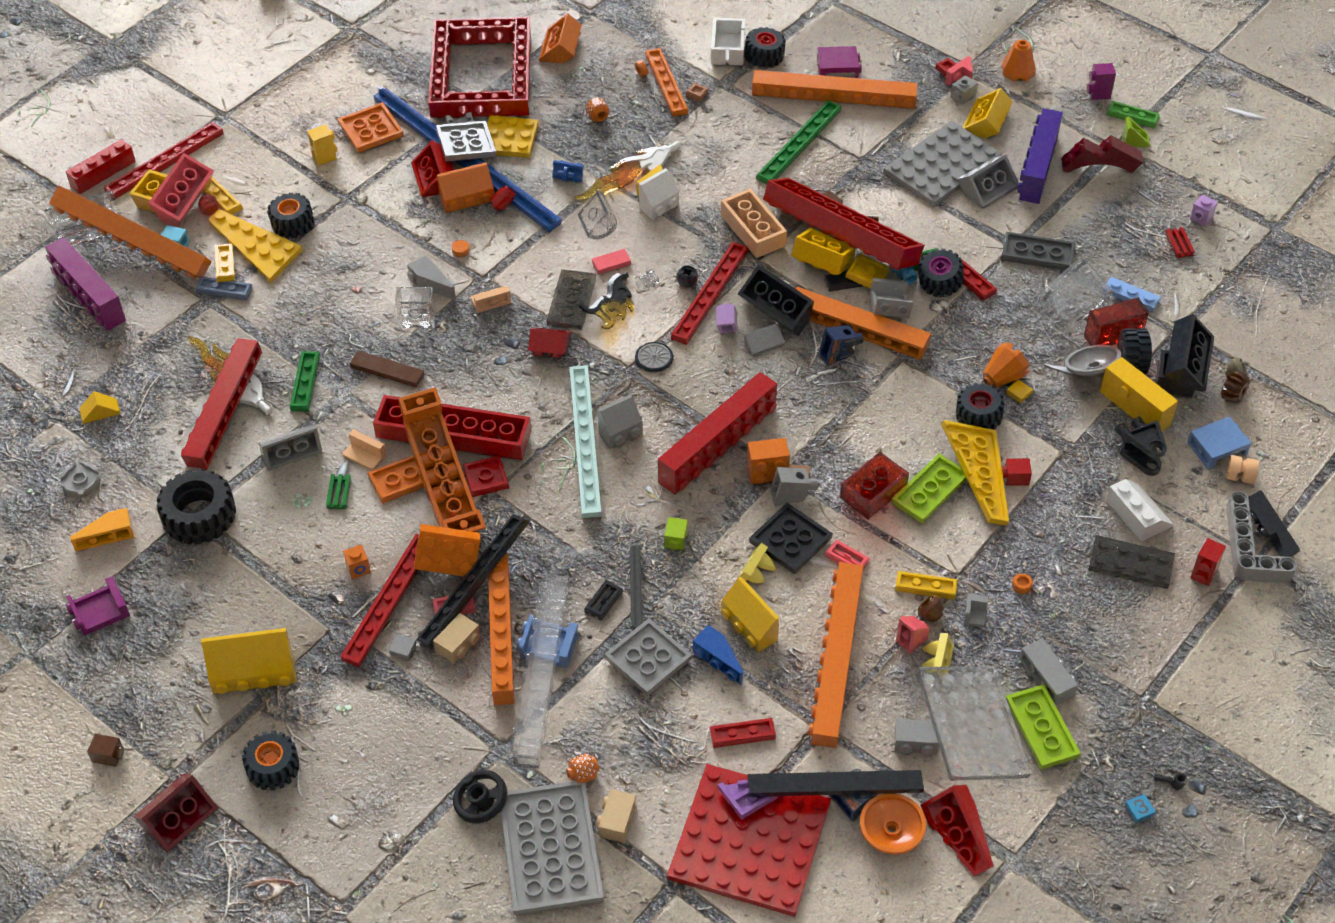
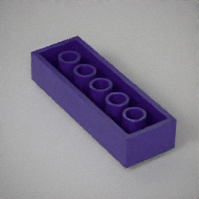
M1043 108L1041 115H1037V125L1034 126L1033 136H1031L1029 144L1030 147H1028L1026 154L1027 159L1025 158L1023 164L1024 170L1020 174L1022 183L1019 182L1017 192L1020 193L1019 200L1040 204L1058 139L1063 114L1061 111Z

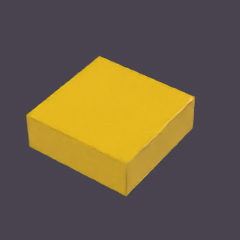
M1019 379L1006 391L1007 395L1020 404L1033 393V389Z

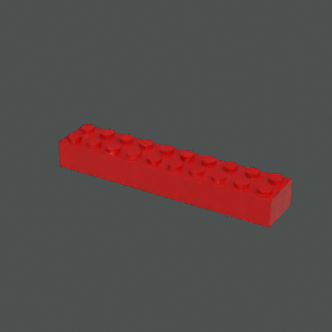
M791 178L768 180L763 200L768 202L770 206L782 209L783 213L792 214L795 216V219L805 221L809 226L821 229L822 233L833 235L836 240L846 242L850 247L860 249L862 253L876 257V260L879 262L890 264V267L900 270L901 268L919 265L925 245Z

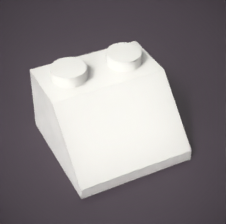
M666 168L639 183V209L652 220L679 205V191Z

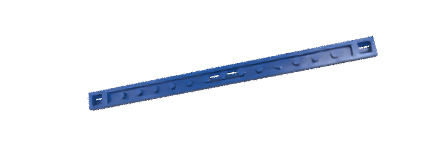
M381 86L378 88V93L374 95V101L378 104L383 102L390 113L427 141L433 140L440 144L436 125L387 88L383 89ZM481 158L471 159L472 163L468 159L455 161L463 168L485 163ZM487 163L495 192L505 185L510 187L516 194L511 204L548 232L562 224L559 216Z

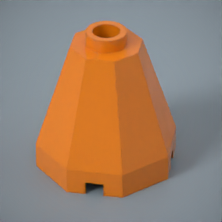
M1018 40L1012 45L1002 61L1003 76L1012 81H1018V79L1028 81L1035 75L1034 57L1031 44L1028 41Z
M1002 343L994 352L983 371V381L986 385H992L997 388L1023 378L1030 373L1028 361L1019 349L1015 351L1012 349L1014 345L1011 343Z

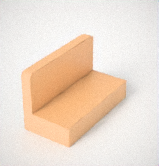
M508 286L472 295L471 300L477 313L510 304V290Z
M354 429L349 433L351 444L343 452V457L367 469L375 470L387 456L384 443Z

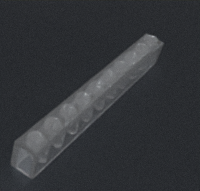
M544 574L543 582H539L538 593L541 595L535 604L537 617H533L532 621L534 634H530L529 638L531 651L527 652L526 665H528L527 671L524 670L523 683L525 685L524 689H520L519 694L521 708L517 707L516 711L518 725L513 728V739H515L514 745L510 746L509 758H512L515 767L537 769L540 767L570 588L568 576Z

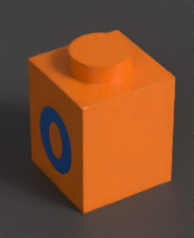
M362 544L343 550L345 563L352 579L371 573L369 561Z

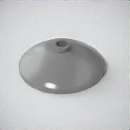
M1087 346L1068 355L1065 365L1067 370L1073 374L1084 377H1097L1103 375L1106 367L1122 357L1121 351L1113 346Z

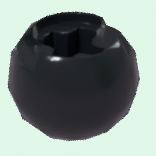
M685 265L678 269L676 279L682 287L689 288L697 283L699 275L694 267Z

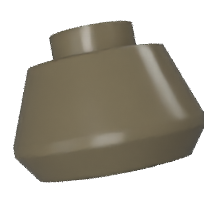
M1235 357L1226 364L1227 368L1224 369L1226 377L1235 371L1248 376L1246 366L1241 358Z

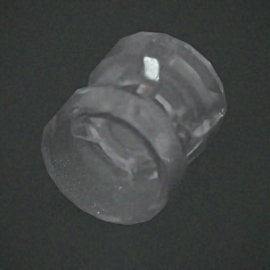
M653 269L646 271L644 275L640 274L635 277L636 284L641 292H645L650 287H656L660 284L659 277Z

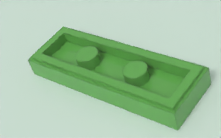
M1116 101L1111 102L1107 111L1108 116L1126 120V117L1129 116L1137 124L1154 129L1160 117L1159 113Z

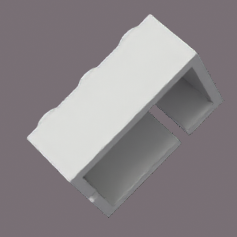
M713 18L711 64L725 65L729 63V65H743L745 19Z

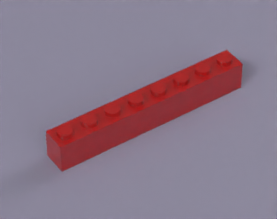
M237 338L235 344L232 345L231 352L224 361L223 369L218 374L214 387L210 390L209 398L204 403L200 416L196 419L194 429L190 432L185 447L182 448L181 457L186 466L208 469L261 357L262 350L257 340Z

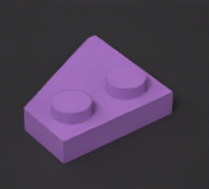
M741 780L737 784L730 785L719 783L717 787L741 820L777 799V796L749 797L747 780Z

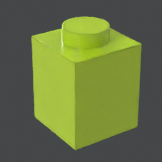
M668 517L664 534V548L684 550L688 532L687 519Z

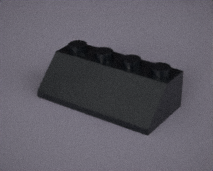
M757 265L737 293L745 302L798 337L809 323L814 301L760 265Z
M1194 314L1174 321L1165 376L1176 387L1204 392L1207 386L1214 335Z

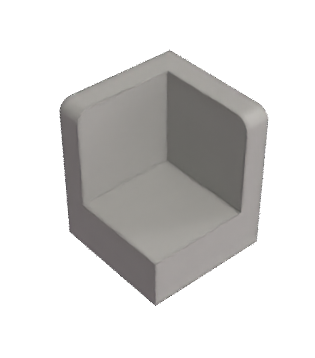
M968 593L964 625L984 627L988 596Z

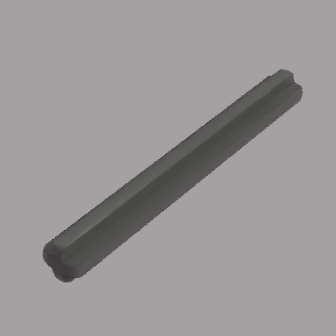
M632 545L630 547L632 630H635L642 624L641 547L639 545Z

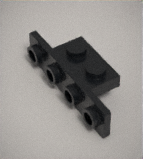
M1260 490L1249 496V507L1252 512L1250 513L1251 518L1255 524L1259 523L1262 527L1260 532L1265 539L1269 538L1280 556L1291 557L1299 553L1300 548L1264 493Z

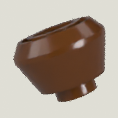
M934 595L923 601L917 609L918 616L927 621L936 622L944 614V607L940 597Z

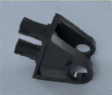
M1139 416L1138 419L1136 417L1131 421V425L1135 428L1133 430H1129L1124 422L1118 424L1115 427V431L1123 440L1120 455L1146 475L1155 476L1159 474L1162 467L1160 457L1164 456L1167 450L1159 422L1154 421L1145 424ZM1147 463H1153L1157 468L1152 469L1147 466Z

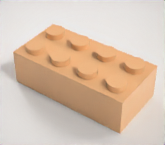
M752 189L721 200L722 218L748 247L755 258L786 246L787 230Z

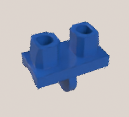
M554 160L552 177L562 179L565 182L567 180L582 182L584 165Z

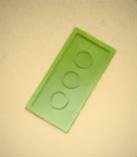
M938 453L892 498L891 504L923 524L967 478L960 466Z
M1044 684L1006 695L1005 702L1040 770L1080 758L1081 752Z

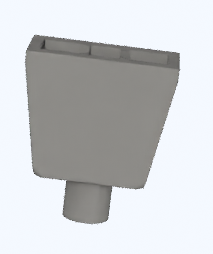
M777 467L770 489L774 506L804 501L808 490L818 489L817 478L809 479L807 471L803 468Z

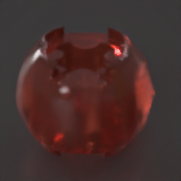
M206 194L199 199L198 205L204 215L211 216L218 210L219 204L214 195Z

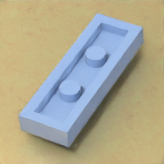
M1110 277L1103 287V293L1149 312L1154 311L1160 300V296L1114 277Z

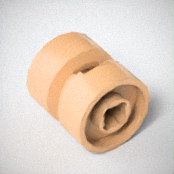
M1230 455L1226 479L1233 481L1241 479L1243 483L1254 485L1259 460L1250 458L1243 460L1240 456Z

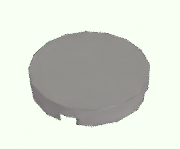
M81 463V465L77 466L76 464L71 465L61 475V486L63 491L70 496L82 497L96 490L100 483L98 470L88 463Z

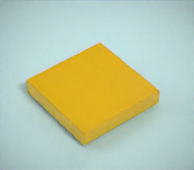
M858 253L845 277L870 288L872 278L885 279L890 271V267Z

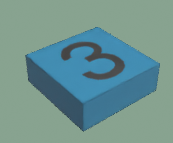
M1145 794L1128 800L1125 803V807L1136 823L1156 814L1155 809Z

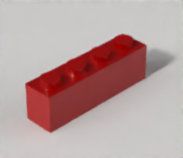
M120 139L65 172L70 187L78 194H82L133 164L136 160L132 147L123 139Z

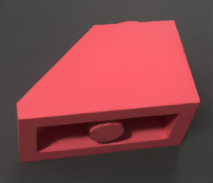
M902 616L899 618L896 642L912 654L928 640L929 627L924 621L917 619L915 616Z

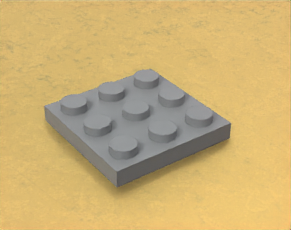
M486 121L436 125V132L445 161L496 157V150Z
M648 618L604 654V658L648 696L692 660V654Z

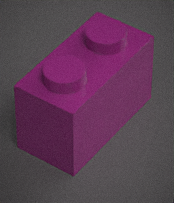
M1113 63L1093 64L1092 71L1089 72L1090 82L1087 84V93L1090 94L1091 100L1111 99L1116 77Z

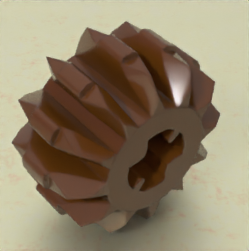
M1231 372L1222 386L1221 397L1229 403H1239L1249 388V377L1241 372Z

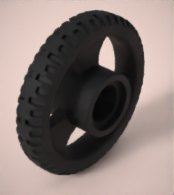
M479 770L466 775L455 788L453 807L461 819L472 824L488 822L502 811L507 801L508 793L504 780L497 773L490 770ZM490 779L496 782L497 785L492 789H488L478 780ZM465 790H467L466 797L471 804L464 810L462 807V796Z

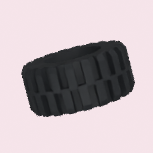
M196 469V471L188 470L184 474L179 473L175 475L173 480L169 479L166 482V486L161 488L160 494L157 496L156 506L163 528L170 537H174V540L178 542L183 540L185 544H191L192 542L202 544L204 541H213V538H219L223 535V531H227L231 526L230 523H233L235 519L236 506L229 483L221 475L214 474V472L209 470L204 472L203 469ZM201 500L211 502L207 508L199 512H182L192 502Z

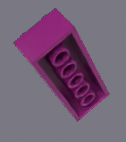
M65 237L45 247L47 251L46 258L52 265L50 269L53 275L59 277L62 285L68 287L71 295L77 297L80 305L86 307L89 315L95 317L99 326L103 325L109 331L126 321L119 296Z

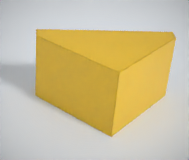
M95 391L79 408L83 424L120 414L117 398Z

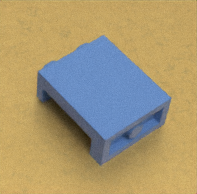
M1230 416L1192 430L1187 442L1208 470L1215 468L1217 460L1238 452H1241L1243 456L1247 455L1251 446L1249 438L1243 434L1237 423H1234Z
M530 615L528 621H525L523 625V637L519 638L517 642L520 659L568 668L578 638V624L570 622L568 628L536 622L535 616Z

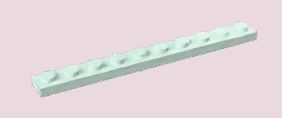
M588 365L572 366L569 368L582 518L602 517Z

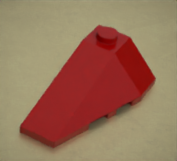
M954 785L920 804L928 824L943 837L945 844L950 845L957 853L959 860L973 876H977L994 867L978 810L967 785Z

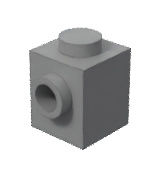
M965 75L952 84L951 97L959 103L965 104L976 96L978 83Z

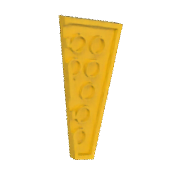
M220 209L208 219L209 224L220 235H223L229 244H233L236 251L251 265H254L261 275L263 274L270 283L303 251L301 245Z
M943 420L941 426L988 523L1006 526L1009 523L996 430Z

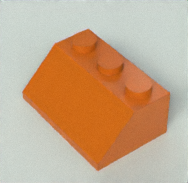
M567 13L547 28L538 60L552 63H564L567 60H571L575 56L582 24Z
M487 162L437 174L440 201L445 213L492 202L490 199L494 196V188Z

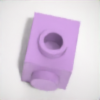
M1202 194L1193 205L1190 219L1206 226L1214 217L1218 202Z
M726 303L716 306L719 332H738L735 305Z

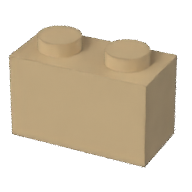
M459 613L433 640L435 652L455 664L458 659H462L465 656L467 650L479 641V625Z
M611 789L609 796L604 797L602 804L604 811L602 815L598 816L596 828H599V837L625 843L636 808L635 794Z

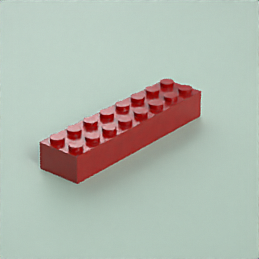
M761 372L748 381L658 458V483L674 495L680 490H684L690 481L698 478L700 473L704 469L709 468L718 457H722L727 449L736 445L742 436L747 435L756 424H760L763 421L764 417L774 412L777 406V383Z
M383 395L373 421L375 437L409 443L398 400L400 397ZM442 404V415L455 450L523 460L531 435L530 417Z

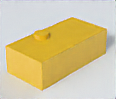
M1120 357L1105 369L1100 389L1104 396L1133 419L1136 417L1138 419L1140 416L1145 424L1158 421L1161 431L1171 426L1178 403L1177 399L1123 357Z

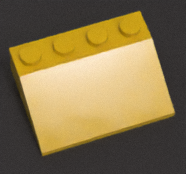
M286 628L201 639L208 680L213 694H224L238 690L246 691L254 688H268L269 686L277 685L286 686L297 683L296 661Z

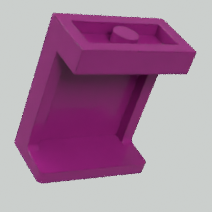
M856 46L818 47L817 65L819 75L826 76V73L854 72V77L858 78L859 73L862 72V64L859 63L860 53H857Z
M113 576L105 578L107 586L75 600H72L71 595L66 596L69 603L65 604L70 615H75L72 621L76 630L81 629L84 636L130 616Z

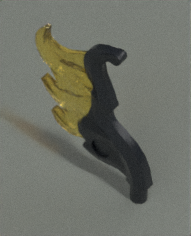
M626 271L620 274L616 273L611 277L607 285V296L602 295L592 306H586L583 302L579 303V308L582 311L594 314L604 321V325H601L602 329L614 327L617 316H621L622 321H624L627 313L626 308H629L631 313L634 310V303L630 299L632 294L622 282L629 277Z

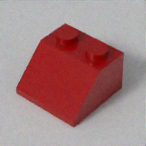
M532 328L530 329L528 351H533V355L544 356V353H551V357H562V354L565 355L568 352L572 331Z

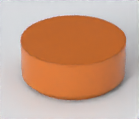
M642 60L635 63V69L641 77L649 74L648 68Z
M457 240L452 244V253L455 256L462 257L470 251L469 243L465 240Z
M1021 573L1014 576L1012 581L1014 591L1020 594H1026L1031 591L1033 580L1029 575Z

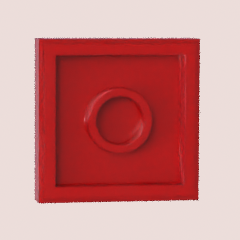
M500 456L462 464L472 497L509 489V483Z

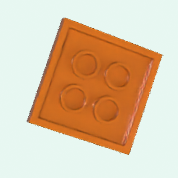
M383 102L338 118V124L358 153L404 136L403 130Z

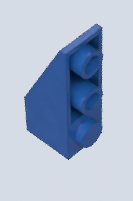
M707 625L693 640L692 652L699 659L707 661L715 670H720L726 674L731 681H736L741 685L743 683V670L725 636L710 625Z

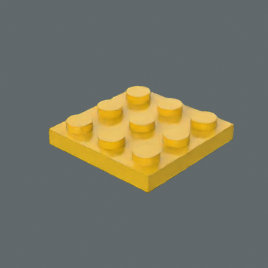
M490 116L487 126L496 155L530 158L539 120Z

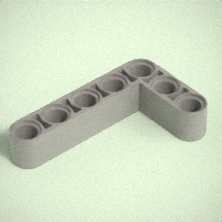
M1242 491L1233 492L1226 510L1234 575L1238 579L1245 581L1290 582L1297 568L1296 561L1291 557L1255 555L1248 496Z

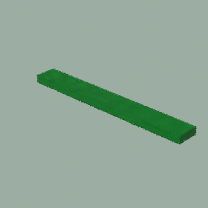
M827 100L756 175V180L767 184L768 180L777 179L840 113L842 106Z

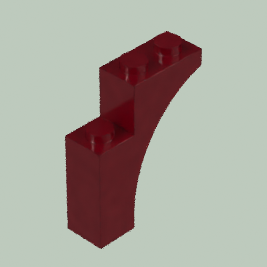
M1112 135L1103 140L1100 145L1083 137L1061 158L1063 171L1067 173L1090 165H1111L1133 173L1144 163L1140 150Z

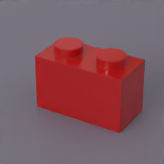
M1207 538L1197 556L1190 578L1209 586L1219 568L1226 546Z

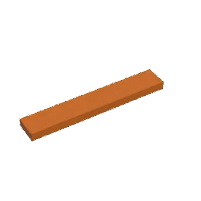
M661 48L646 50L645 56L672 117L688 114L687 105Z

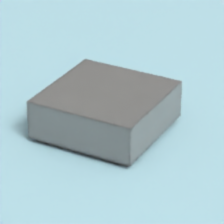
M397 634L389 649V654L409 660L417 644L416 639Z

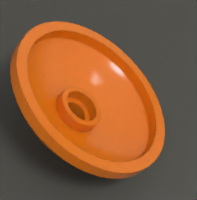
M896 793L881 794L868 801L862 809L860 830L867 843L876 850L886 854H903L915 849L923 840L926 831V818L920 806L909 797ZM893 829L895 832L891 833L888 830Z

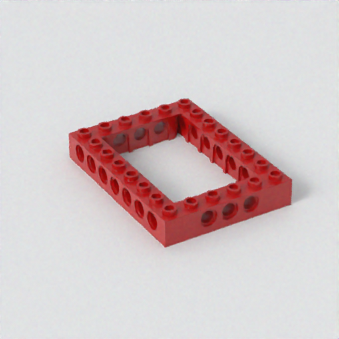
M530 17L434 19L428 100L430 118H446L448 115L452 118L464 117L466 113L470 112L472 117L529 116ZM513 43V94L508 90L448 92L451 44Z

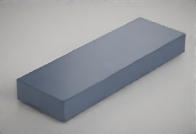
M201 276L195 289L196 293L247 301L253 286L250 283L236 281L217 282L216 278Z

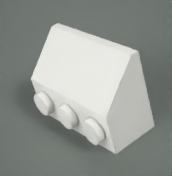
M1125 479L1110 486L1106 501L1141 542L1173 527L1174 524L1138 483Z

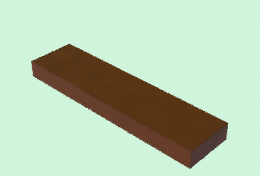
M357 351L350 362V368L413 387H417L425 375L424 370L361 351Z

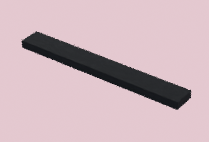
M514 514L511 515L418 636L416 641L431 650L434 648L433 640L461 613L529 524L525 518Z
M921 770L748 774L747 776L749 797L923 793L924 791Z

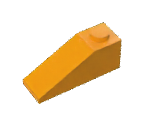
M123 508L107 512L72 535L70 540L75 552L134 538L132 520L128 509Z

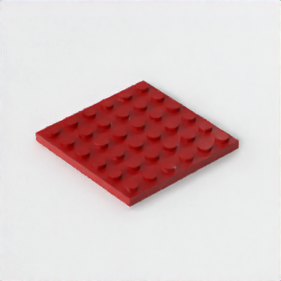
M706 764L669 867L667 880L796 917L831 798L821 795L777 796V799L741 820L717 787L719 783H724L725 785L737 784L738 781L747 780L748 775Z

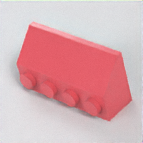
M183 153L148 205L163 223L179 228L211 181L214 170Z

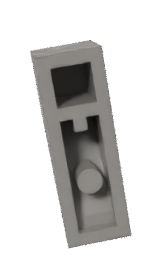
M426 255L407 264L408 278L411 282H415L418 287L452 300L456 298L455 286Z

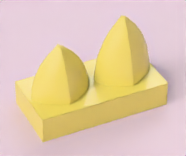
M761 543L753 551L738 578L742 577L745 581L748 580L753 583H764V577L756 566L765 570H776L773 560L765 553L768 548Z
M940 633L939 640L922 647V650L926 653L935 655V657L924 662L922 666L927 671L936 673L939 679H947L954 644L948 633Z

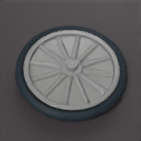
M649 342L637 349L635 361L640 368L646 371L658 372L665 370L672 364L673 352L663 343Z

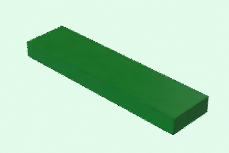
M301 351L289 406L290 411L309 412L320 352Z

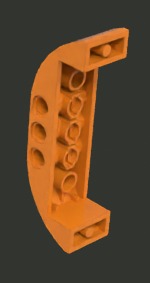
M436 387L398 398L409 444L439 527L471 532L485 529L486 525L480 509L476 510L444 421L442 403Z

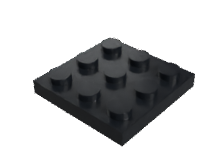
M786 503L749 537V543L756 548L763 543L768 547L765 551L768 556L796 574L832 539L833 533L789 503Z

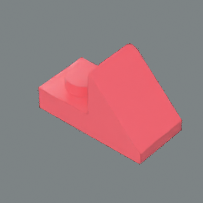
M967 56L947 70L945 80L947 85L951 86L965 75L972 79L973 71L970 56Z

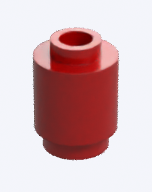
M505 185L490 199L492 201L491 206L497 211H503L514 200L516 194L510 187Z

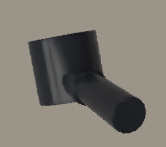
M1182 773L1176 774L1174 778L1154 775V780L1171 783L1172 787L1176 790L1182 789L1185 783H1181L1186 779V776Z

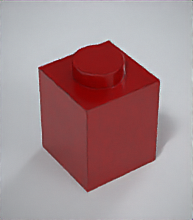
M1030 458L1006 459L1005 466H1002L1003 478H1005L1006 486H1025L1030 484L1032 475Z

